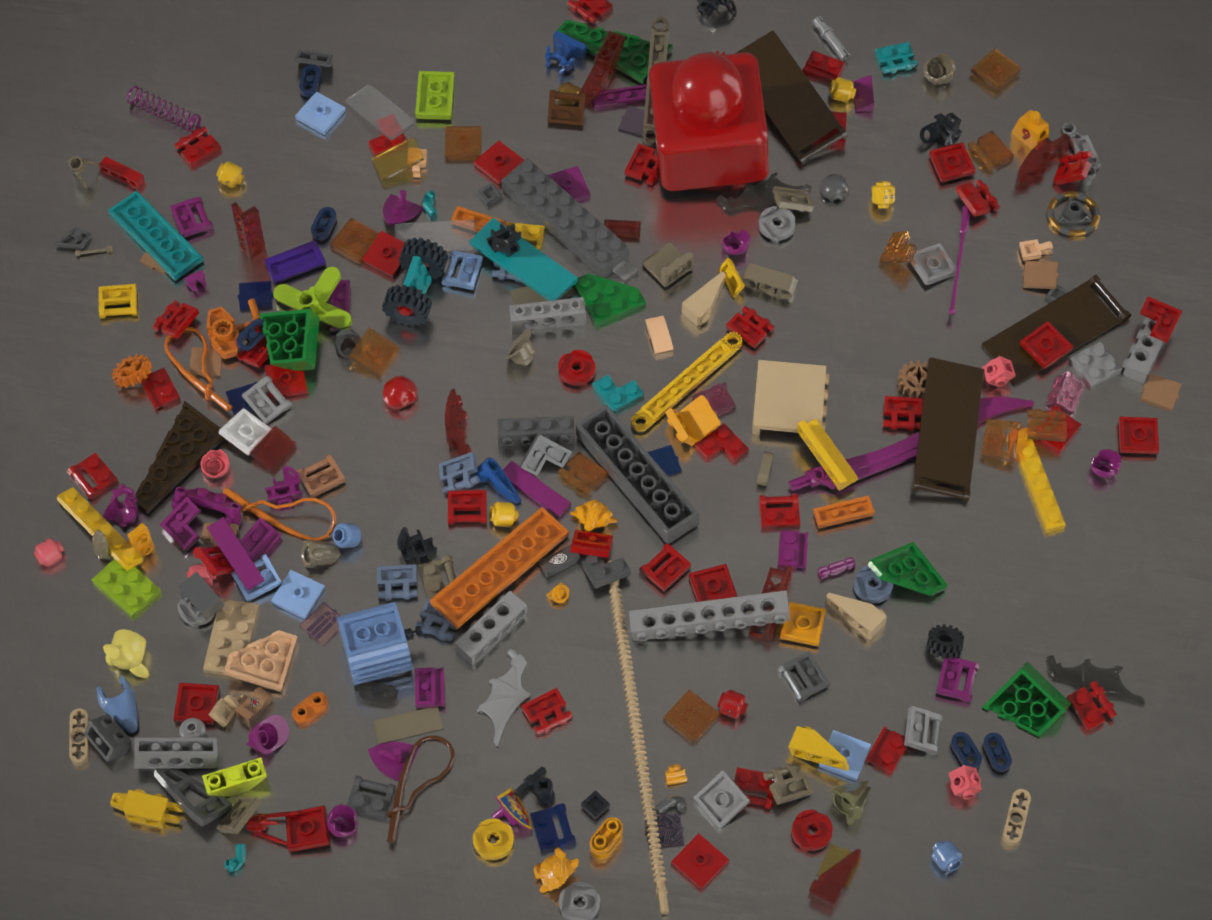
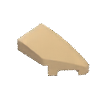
M227 695L225 698L218 700L208 715L222 727H225L235 714V709L245 702L247 696L233 697V695Z

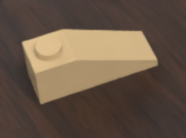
M723 271L682 302V313L696 326L705 323L710 318L724 286L725 273Z
M833 593L826 595L825 604L867 639L871 640L885 626L887 616L881 608Z

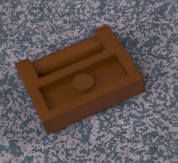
M550 90L547 122L583 126L586 93L574 94ZM555 99L579 101V106L555 104Z

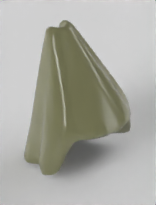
M868 781L838 786L831 790L834 793L833 803L841 813L846 815L848 825H852L855 819H860L871 790V787L867 786Z

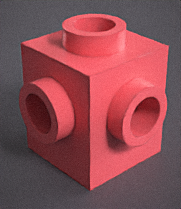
M1001 356L990 360L988 364L982 367L986 382L997 387L1004 386L1009 380L1016 377L1011 360Z
M963 765L949 772L951 789L955 796L971 799L975 797L976 793L982 791L981 779L977 768Z

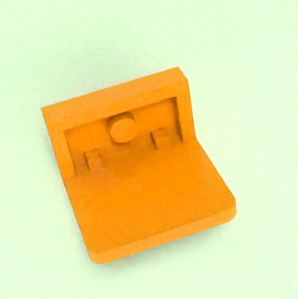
M703 395L697 397L679 412L671 407L665 411L668 417L667 422L677 431L676 436L679 441L694 446L721 424L715 411Z

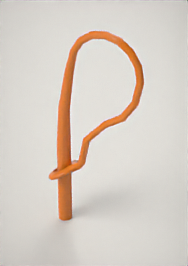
M193 327L186 328L187 331L197 333L203 340L202 373L210 382L207 386L188 372L168 349V342L171 337L167 336L164 343L165 352L182 375L205 394L206 401L212 399L224 410L230 411L232 406L212 390L213 380L205 371V357L208 347L206 338L202 333Z
M228 487L223 491V494L243 506L242 512L249 510L276 528L302 539L322 541L333 533L336 526L334 509L327 502L318 498H301L292 503L275 505L264 500L251 503ZM315 501L325 505L330 510L332 526L326 535L312 538L280 523L257 506L264 504L274 509L295 506L302 502Z

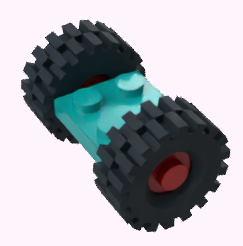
M415 237L412 240L408 239L403 245L399 264L402 265L403 269H407L404 284L402 287L400 285L391 286L387 290L382 305V311L385 312V315L390 316L392 321L396 320L398 324L404 323L406 326L409 324L411 327H415V325H424L427 321L432 307L431 299L426 298L428 286L431 285L432 277L437 279L442 276L448 260L447 251L443 250L442 246H437L438 243H431L429 239L425 241L423 238H419L417 240Z

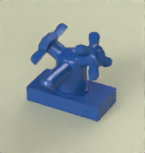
M556 30L553 34V46L557 47L558 50L556 53H550V46L546 47V66L550 67V60H556L562 67L559 71L560 74L574 69L575 66L572 63L575 59L572 57L568 61L569 57L573 55L584 60L587 56V45Z

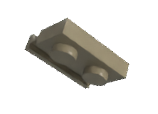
M774 186L772 193L775 194L774 199L778 208L812 212L814 205L810 195H808V190Z

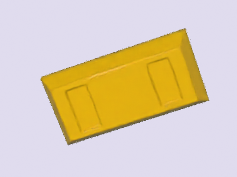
M727 258L718 270L720 273L722 271L725 273V283L732 297L735 298L744 289L745 284L733 261Z

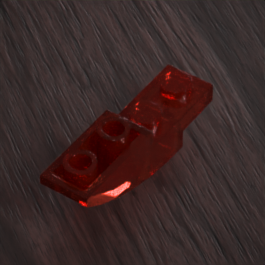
M612 31L608 32L594 58L595 64L581 88V92L586 93V97L597 100L602 90H606L626 39L624 35Z
M1064 134L1052 142L1047 137L1036 145L1021 164L1015 186L1018 188L1023 184L1026 185L1032 178L1041 176L1046 171L1047 163L1051 162L1055 156L1060 153L1064 154L1069 149L1071 138Z
M451 389L445 408L446 438L449 451L457 449L459 456L471 452L469 444L466 445L464 441L466 439L464 430H466L468 416L466 411L461 409V406H463L461 396L456 394L455 389Z

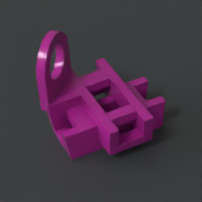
M284 466L282 469L284 480L276 482L275 478L272 479L274 486L265 488L269 503L281 505L292 503V500L301 498L302 492L299 488L301 480L296 470L289 466ZM294 507L280 508L279 511L293 509Z

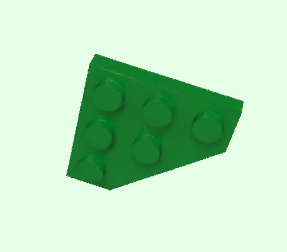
M588 273L578 277V281L573 285L579 298H584L585 308L595 326L646 306V301L638 288Z
M914 541L870 559L868 563L879 579L929 596L940 593L948 587V584Z

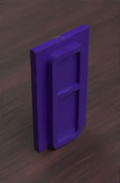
M315 240L264 259L275 284L326 265L322 251H320Z

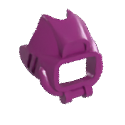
M121 484L119 488L112 490L113 495L109 505L103 512V517L106 521L112 520L124 528L136 519L137 498L130 487ZM124 493L126 494L123 502L125 507L118 501V497Z

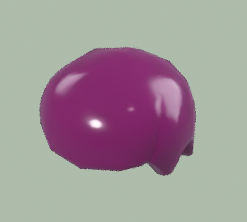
M741 229L739 233L731 231L722 240L724 251L730 255L746 253L750 246V234L744 229Z
M1111 449L1100 450L1091 462L1092 471L1098 477L1105 479L1116 476L1121 468V456L1118 452Z
M344 804L334 806L327 817L329 831L336 837L345 838L351 836L358 825L355 819V810Z

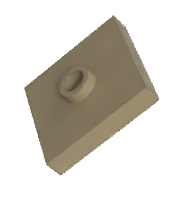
M239 797L217 826V829L221 833L238 834L263 801L258 797Z

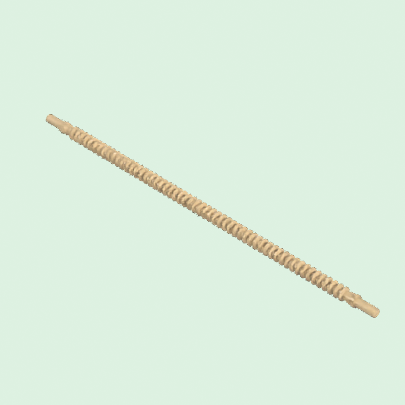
M619 580L609 583L611 588L609 593L612 594L610 596L612 599L611 604H613L612 613L614 614L613 619L615 620L614 624L617 630L616 635H618L616 639L619 640L617 644L619 645L618 650L621 656L620 661H622L620 665L623 666L621 670L623 671L622 676L625 682L624 687H626L624 691L627 692L625 697H627V707L630 708L628 709V713H630L628 717L631 719L629 723L632 724L630 726L632 729L631 734L633 735L632 739L635 740L633 741V745H635L633 749L636 751L634 755L637 756L635 758V761H637L636 766L639 767L637 772H639L638 777L640 778L638 782L641 783L639 788L642 789L640 793L643 794L641 796L642 804L645 805L643 807L645 811L644 816H646L644 820L647 822L645 826L648 827L646 829V832L649 833L647 837L650 838L648 843L651 844L649 849H651L650 854L652 855L650 859L653 861L651 865L654 866L652 871L655 872L653 877H656L654 882L657 883L656 893L659 896L661 914H668V890L666 889V878L664 877L666 873L663 872L665 869L662 866L664 861L661 860L663 858L660 855L662 850L659 849L661 844H659L660 839L657 838L659 836L657 832L659 828L656 827L658 825L655 821L657 817L654 816L656 811L653 810L655 806L652 805L654 803L652 799L653 794H651L653 790L650 788L652 784L649 783L651 781L649 778L650 773L647 772L649 770V767H647L648 762L646 761L647 756H645L647 752L644 750L646 746L643 745L645 741L642 740L644 738L643 730L640 729L642 728V724H640L642 720L639 718L641 714L638 713L640 709L637 708L639 706L638 698L636 697L637 692H635L637 688L635 687L636 682H634V672L631 671L633 670V666H631L632 657L630 656L631 651L628 650L630 646L627 645L629 644V640H627L628 631L626 630L627 625L625 624L626 620L623 614L624 609H622L624 605L621 604L623 602L621 599L622 594H620L621 589L619 588Z

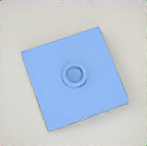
M316 91L295 117L296 120L325 135L344 114L346 109L344 106Z
M290 570L272 598L271 604L306 620L325 590V585Z
M833 730L828 743L846 758L849 770L845 771L820 763L819 767L857 782L871 744Z

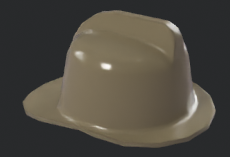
M531 329L524 331L514 341L508 356L505 358L506 360L511 359L517 365L522 364L524 366H527L532 361L535 348L530 341Z

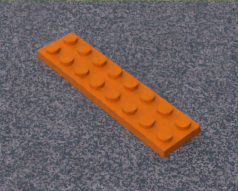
M541 507L431 598L430 604L458 629L569 536V531Z

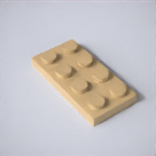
M221 599L225 606L216 613L203 667L204 673L224 675L223 672L229 654L251 644L259 611L258 603Z

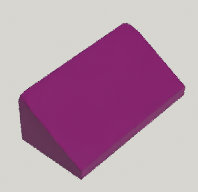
M872 75L853 81L854 88H856L854 96L855 112L873 111Z

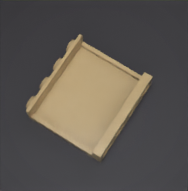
M758 360L752 435H759L760 429L798 433L797 424L805 420L806 423H809L814 419H817L825 430L826 422H822V417H826L827 406H823L828 398V390L825 389V384H829V373H826V366Z

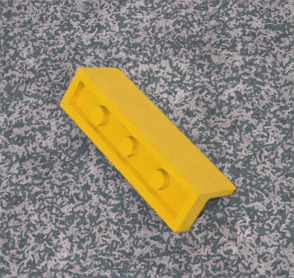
M817 419L809 423L802 420L797 424V432L839 491L858 480V476Z

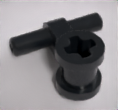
M542 766L532 775L529 774L523 780V783L514 790V794L517 797H520L528 789L532 790L537 794V801L542 805H549L555 800L552 781L548 778H541L547 772Z

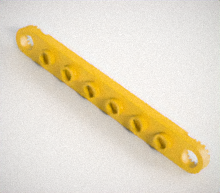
M729 332V334L727 333L721 340L715 343L632 416V428L638 432H644L666 414L665 411L670 407L673 408L742 347L741 335L737 332ZM736 339L738 343L731 345L728 340ZM637 419L646 421L642 426L635 423Z

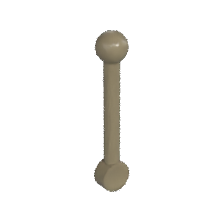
M109 245L102 249L76 250L74 254L79 257L82 254L112 253L113 247Z

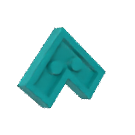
M606 375L592 383L596 393L613 413L644 398V392L635 380L618 388L611 377Z

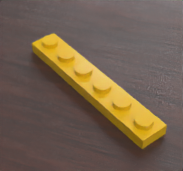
M1028 427L1009 431V438L1046 533L1064 529L1066 526Z
M74 487L57 495V501L92 536L97 530L103 532L108 543L109 554L126 571L143 562V557Z

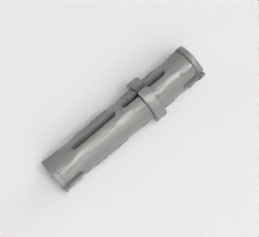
M822 16L816 17L812 23L819 30L820 36L823 39L825 38L841 61H846L851 54Z

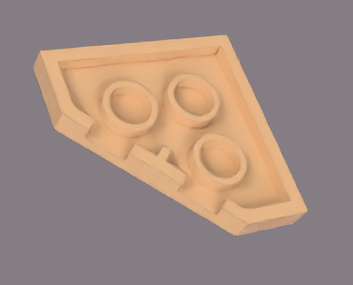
M278 630L266 638L259 639L245 648L230 653L223 674L281 692L297 636Z

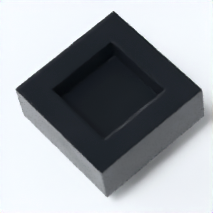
M595 790L581 803V807L596 820L610 807V803Z

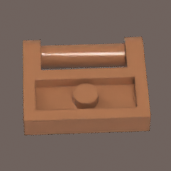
M331 454L315 464L296 470L311 498L346 482L344 475ZM329 465L328 468H326V469H324V470H322V471H320V472H318V473H316V474H314V475H312V476H310V477H308V478L306 477L307 475H309V474H311V473H314V472H316V471H318V470H320V469H322V468H324V467H326V466Z

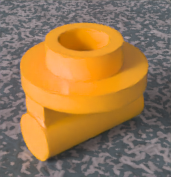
M561 582L548 592L546 596L549 600L560 604L568 599L570 591Z
M679 764L668 766V769L665 771L667 786L687 782L684 767H681Z

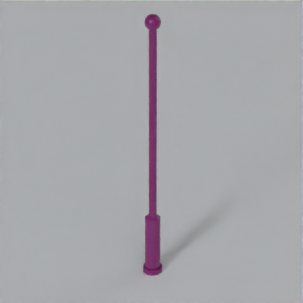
M966 205L962 207L961 240L951 308L948 310L950 315L956 313L955 301L964 238L968 230L970 211Z

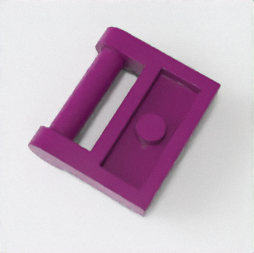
M195 197L170 206L179 231L184 238L213 229L214 226L207 217L201 197ZM192 207L196 208L202 221L197 224L192 213Z
M945 657L936 694L957 698L967 703L971 702L973 697L971 692L975 674L979 670V664L954 657L948 660V657ZM962 668L968 670L964 691L958 690Z

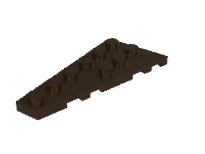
M184 401L179 415L176 416L172 429L168 431L159 448L154 463L150 465L145 480L141 482L135 494L137 498L136 505L147 514L201 462L202 457L208 451L213 450L225 439L219 434L221 429L219 426L186 401Z

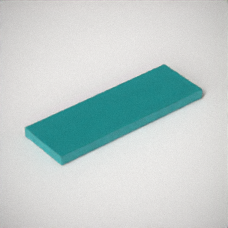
M137 190L108 209L109 215L174 281L204 261L203 256Z
M492 218L469 240V245L547 301L559 300L578 281V277L522 237L516 241L520 246V250L509 257L504 252L494 253L487 244L486 239L491 237V229L495 232L500 230V224L502 223L495 218Z

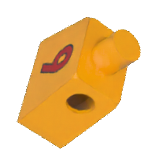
M1029 110L1018 119L1011 134L1037 154L1049 144V124L1041 118V114L1038 111Z

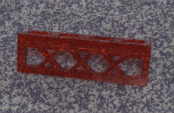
M236 202L231 204L241 249L250 260L266 253L258 209L253 206L243 212Z
M786 565L784 571L770 567L762 594L773 590L774 592L785 590L788 592L794 567ZM772 574L781 576V582L774 585L771 580ZM767 623L764 625V635L754 633L755 627L758 626L753 625L750 628L748 637L771 644L777 623Z

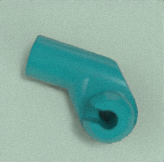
M432 190L427 191L421 203L430 217H434L438 213L433 206L436 193Z
M237 844L236 856L225 861L224 867L229 872H235L245 864V844Z

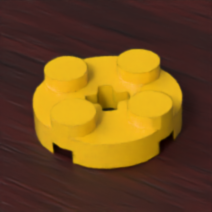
M491 818L482 821L473 833L474 848L481 858L485 860H498L512 851L514 844L512 828L499 819ZM491 835H494L495 838L499 837L496 843L488 841Z

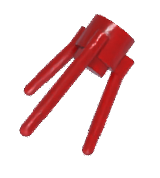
M299 812L258 813L251 816L246 823L248 831L254 832V836H261L287 846V841L262 832L266 830L267 825H277V821L267 820L266 818L298 815Z

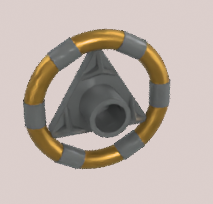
M1068 191L1058 194L1050 201L1047 207V217L1052 227L1059 233L1078 237L1087 235L1097 227L1100 220V211L1096 202L1088 195L1081 192ZM1069 198L1058 221H1056L1054 215L1056 204ZM1073 198L1084 201L1091 207L1093 220L1082 209V204ZM1089 224L1080 230H1071L1064 227L1065 225Z

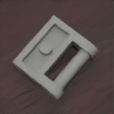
M269 375L242 394L243 399L266 425L292 406L290 400H286L272 383ZM266 387L280 403L278 407L271 402L261 390L262 388Z
M911 706L908 709L904 745L925 751L929 755H938L939 747L937 744L942 715ZM930 720V722L932 723L930 742L927 743L928 726Z

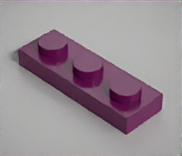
M340 280L331 294L330 304L349 314L350 280ZM330 326V332L340 331L339 329Z

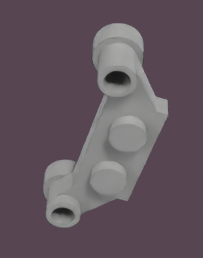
M1066 122L1061 127V140L1064 143H1070L1075 154L1083 150L1091 151L1093 154L1092 158L1087 160L1091 164L1087 177L1081 180L1083 185H1090L1095 178L1096 169L1101 166V162L1089 136L1076 132V126L1071 122Z

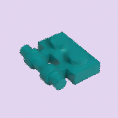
M909 42L875 49V55L880 67L885 66L882 67L883 74H894L900 70L908 71L918 67V62L914 60V53Z

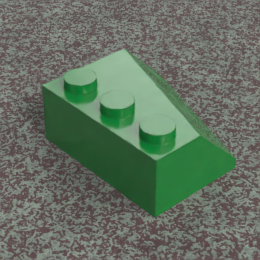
M311 309L260 313V319L264 320L263 333L266 336V345L271 365L295 371L315 370L320 317Z
M1027 661L982 708L991 710L999 714L998 716L1015 722L1017 726L1039 737L1067 710L1071 703Z

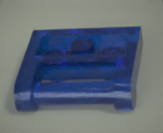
M564 803L530 813L541 853L576 843L575 835H572L566 816L567 808ZM558 815L564 834L562 839L558 838L552 816Z

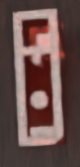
M856 849L820 875L818 881L814 879L809 889L812 892L811 899L833 910L861 856V850Z

